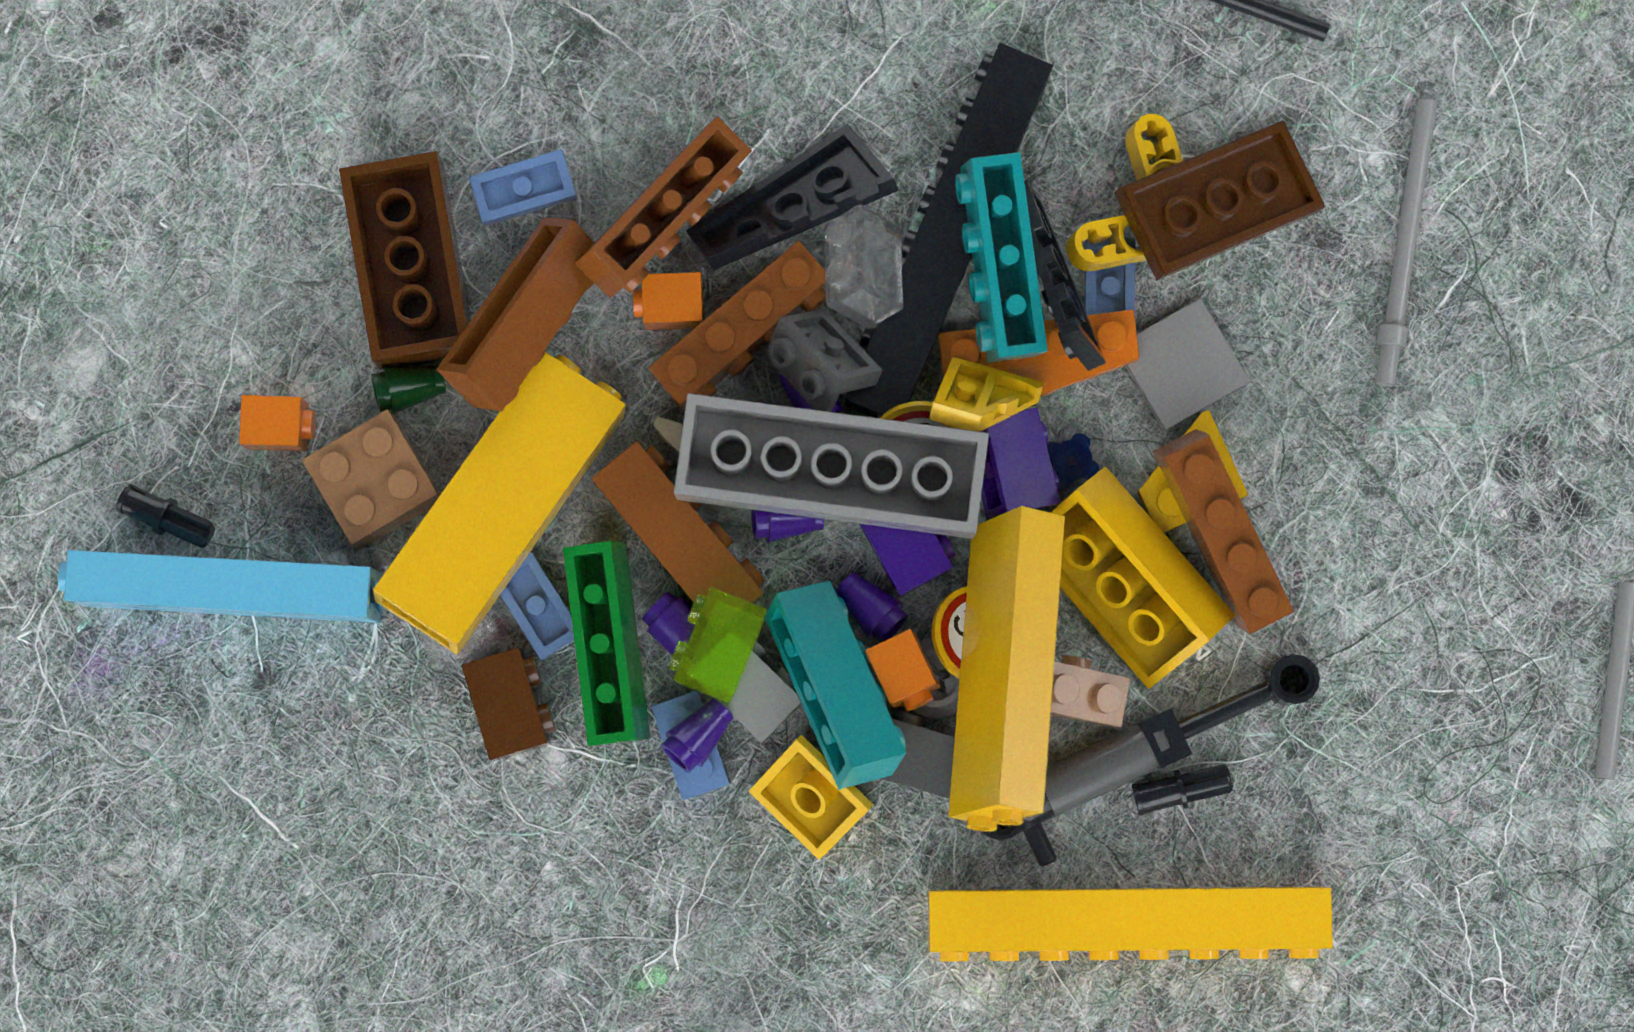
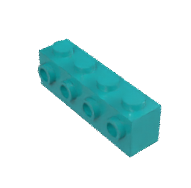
M1018 152L971 158L960 167L961 174H956L955 189L959 204L966 205L968 223L962 225V239L965 252L972 253L975 272L969 274V290L973 303L979 302L982 322L976 323L978 349L980 352L986 351L987 363L1036 357L1047 352L1048 349L1021 154Z
M831 581L776 593L765 615V620L838 790L892 776L906 755L905 738L901 729L893 724L888 713L885 692L882 686L873 679L867 665L865 647L859 639L855 638L848 622V610L844 600L841 597H837Z

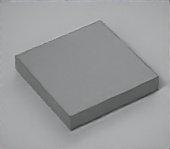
M1201 298L1137 334L1140 361L1126 366L1164 432L1250 383L1246 373Z

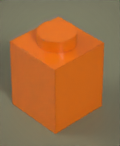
M701 272L648 274L642 281V288H635L633 290L634 317H643L645 330L694 329L704 321L703 280Z
M241 395L239 444L248 450L307 452V439H314L316 432L315 410H309V403L302 397Z
M911 629L865 650L888 701L893 707L899 708L904 705L906 711L917 709L932 701L934 698L931 692L941 688L917 634Z

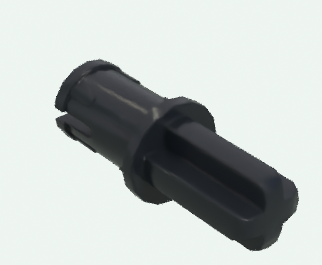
M129 484L128 487L126 486L119 496L116 506L117 512L146 523V525L153 527L154 533L158 535H163L167 532L200 548L207 547L214 535L215 526L210 520L178 507L177 500L173 498L167 500L159 498L133 484Z
M1223 764L1180 774L1179 770H1175V776L1131 785L1139 816L1144 815V813L1181 804L1183 809H1186L1190 802L1233 791L1230 771L1227 765Z

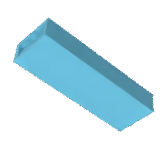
M68 550L67 562H61L59 567L58 587L61 592H64V601L87 607L381 623L382 606L375 602L373 589L384 574L371 567Z

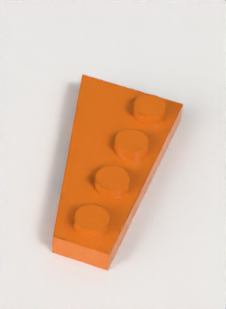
M1134 310L1087 315L1106 361L1105 364L1090 371L1085 368L1077 357L1071 360L1068 358L1058 336L1059 329L1055 319L1044 320L1047 352L1036 357L987 363L986 351L980 352L978 349L976 329L938 333L943 378L952 357L1044 382L1040 396L1042 398L1055 393L1054 391L1078 382L1082 383L1140 361Z

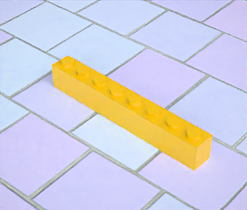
M1330 887L928 890L929 952H939V961L942 962L969 961V952H989V961H1019V952L1039 951V960L1041 961L1069 960V951H1089V960H1119V951L1139 950L1140 960L1169 959V950H1189V959H1219V950H1239L1240 959H1268L1269 949H1289V958L1310 959L1319 958V949H1333L1332 892Z

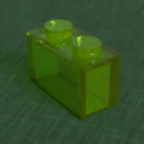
M713 587L710 588L707 597L698 594L687 621L695 625L689 642H678L668 667L676 671L673 681L731 705L767 617L768 610Z

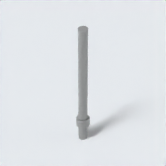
M1418 99L1385 321L1384 324L1379 325L1376 345L1381 348L1375 384L1381 386H1395L1400 350L1406 348L1408 328L1404 327L1437 108V101L1432 99Z

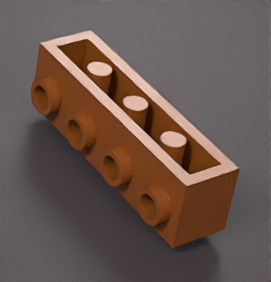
M716 116L683 148L574 264L609 298L622 288L631 293L650 273L645 267L649 260L655 254L660 259H663L682 239L676 233L686 221L691 226L695 225L713 206L707 200L717 188L724 193L743 174L738 166L752 150Z
M798 240L650 365L648 369L651 376L682 412L686 409L688 394L713 397L718 391L715 388L718 382L728 374L733 378L739 375L755 360L752 354L764 343L767 342L769 344L780 317L798 314L803 310L805 312L816 310L828 299L830 295L827 290L831 288V277Z

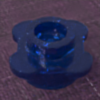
M1074 434L1071 440L1064 441L1061 444L1050 442L1047 445L1051 466L1058 475L1061 489L1070 487L1072 482L1084 478L1088 480L1099 471L1098 463L1092 460V454L1089 449L1090 439L1084 434ZM1074 457L1076 459L1075 465H1068L1067 458Z

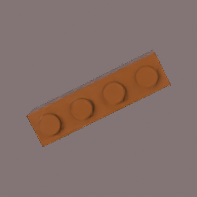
M546 217L541 220L436 369L472 407L503 411L515 399L519 386L531 369L542 360L545 355V349L555 334L569 321L572 314L571 311L582 295L594 285V282L574 264L594 243L575 220Z
M1195 429L1152 451L1225 603L1236 615L1233 618L1236 626L1248 634H1252L1293 613L1294 610L1210 435Z
M636 441L593 476L591 480L718 633H720L764 597V592L759 588V585L765 579L747 558L738 563L727 549L734 543L716 520L707 525L696 512L702 506L701 503L676 499L674 495L675 486L664 474L671 468L670 465L653 445L644 450Z

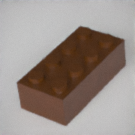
M437 151L339 168L372 362L381 370L382 367L403 366L445 358L471 321L443 161Z

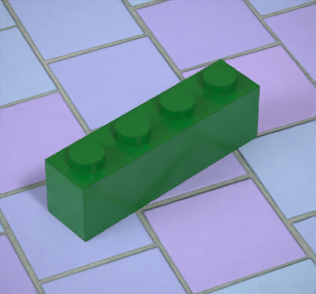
M604 541L563 547L587 745L598 746L651 739L626 543Z

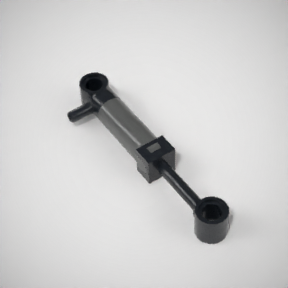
M1292 654L1277 658L1265 670L1262 677L1263 682L1178 722L1172 709L1165 710L1047 765L1043 813L1023 818V824L1008 825L1004 829L980 832L988 838L997 840L1009 839L1024 832L1039 866L1044 867L1056 861L1057 856L1041 823L1157 769H1162L1192 755L1186 739L1272 700L1274 704L1278 703L1288 706L1306 702L1314 696L1319 688L1320 677L1318 669L1310 659L1302 655ZM1287 666L1294 667L1302 675V687L1296 694L1286 692L1280 685V673Z

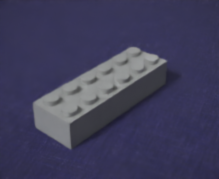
M688 394L674 495L677 500L973 539L977 531L989 433Z

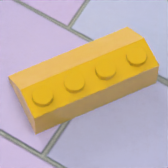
M1106 466L1077 488L1051 512L1065 516L1060 588L1148 689L1209 642L1236 616Z

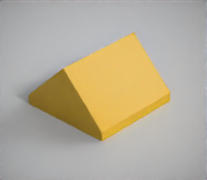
M802 735L792 743L748 791L818 860L873 806L855 786L838 790L825 757Z

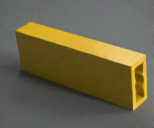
M545 352L542 360L531 369L519 386L515 399L496 416L373 589L375 602L456 655L463 649L624 419L626 404L621 401L622 396L620 393L602 381L594 384L580 375L581 369L565 356L558 354L554 358Z
M1024 506L1017 507L978 524L976 535L971 539L948 817L967 821V828L976 831H996L997 824L1021 825L1023 824V818L1041 814L1044 811L1065 516Z

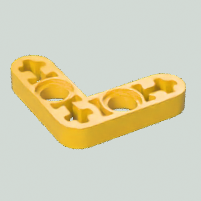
M1146 114L1141 116L1127 130L1125 144L1136 181L1183 162L1174 130L1170 122L1158 114ZM1145 131L1149 136L1157 137L1158 142L1154 146L1151 141L1143 140L1141 135ZM1154 157L1157 162L1150 165L1148 161ZM1125 215L1085 223L1072 233L1066 243V255L1070 262L1076 268L1083 271H1096L1146 261L1142 250L1130 247L1124 239L1125 227H1130ZM1108 238L1110 239V245L1104 246L1095 254L1090 249L1084 250L1082 246L1086 239H1088L1090 244L1102 243Z

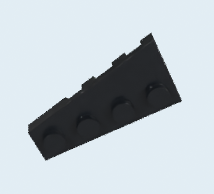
M846 124L688 228L686 232L711 268L716 270L895 193L899 189L890 173L852 128Z
M1025 180L1037 276L1040 275L1044 290L1041 291L1043 299L1051 315L1055 318L1059 329L1058 336L1068 358L1071 360L1077 357L1085 368L1090 371L1105 364V358L1042 201L1030 183Z

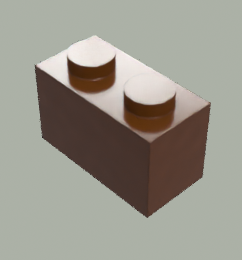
M518 647L461 665L489 761H497L551 744L548 733L556 731L549 704L544 703L540 705L534 686L542 684V680L534 655L525 657L524 650Z

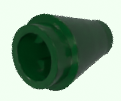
M439 365L382 367V372L371 374L379 412L388 409L391 410L392 414L437 397V395L445 394L446 385L444 377L436 370Z

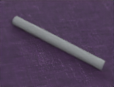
M1619 582L1594 776L1595 778L1615 780L1634 630V583Z

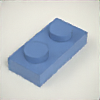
M562 149L469 176L484 226L577 199Z
M1109 238L1097 244H1090L1088 239L1085 240V250L1090 249L1094 254L1104 246L1110 245ZM1124 238L1126 243L1135 249V238ZM1135 263L1096 271H1085L1084 308L1087 315L1134 310L1135 316Z
M530 551L500 596L540 660L544 661L574 642L572 618L569 609L533 552Z
M698 690L651 706L663 742L667 739L665 734L667 731L703 706ZM717 744L702 767L696 766L690 773L684 771L668 757L682 800L730 785Z

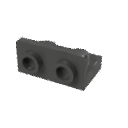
M824 308L780 317L765 352L766 358L817 411L832 412L841 393L875 386L883 371Z

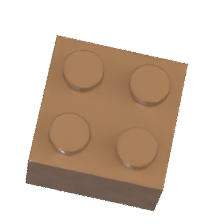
M388 409L302 459L349 542L360 550L429 510L441 495L398 419Z

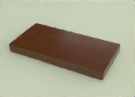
M1284 120L1122 186L1114 192L1156 281L1316 214L1326 207Z

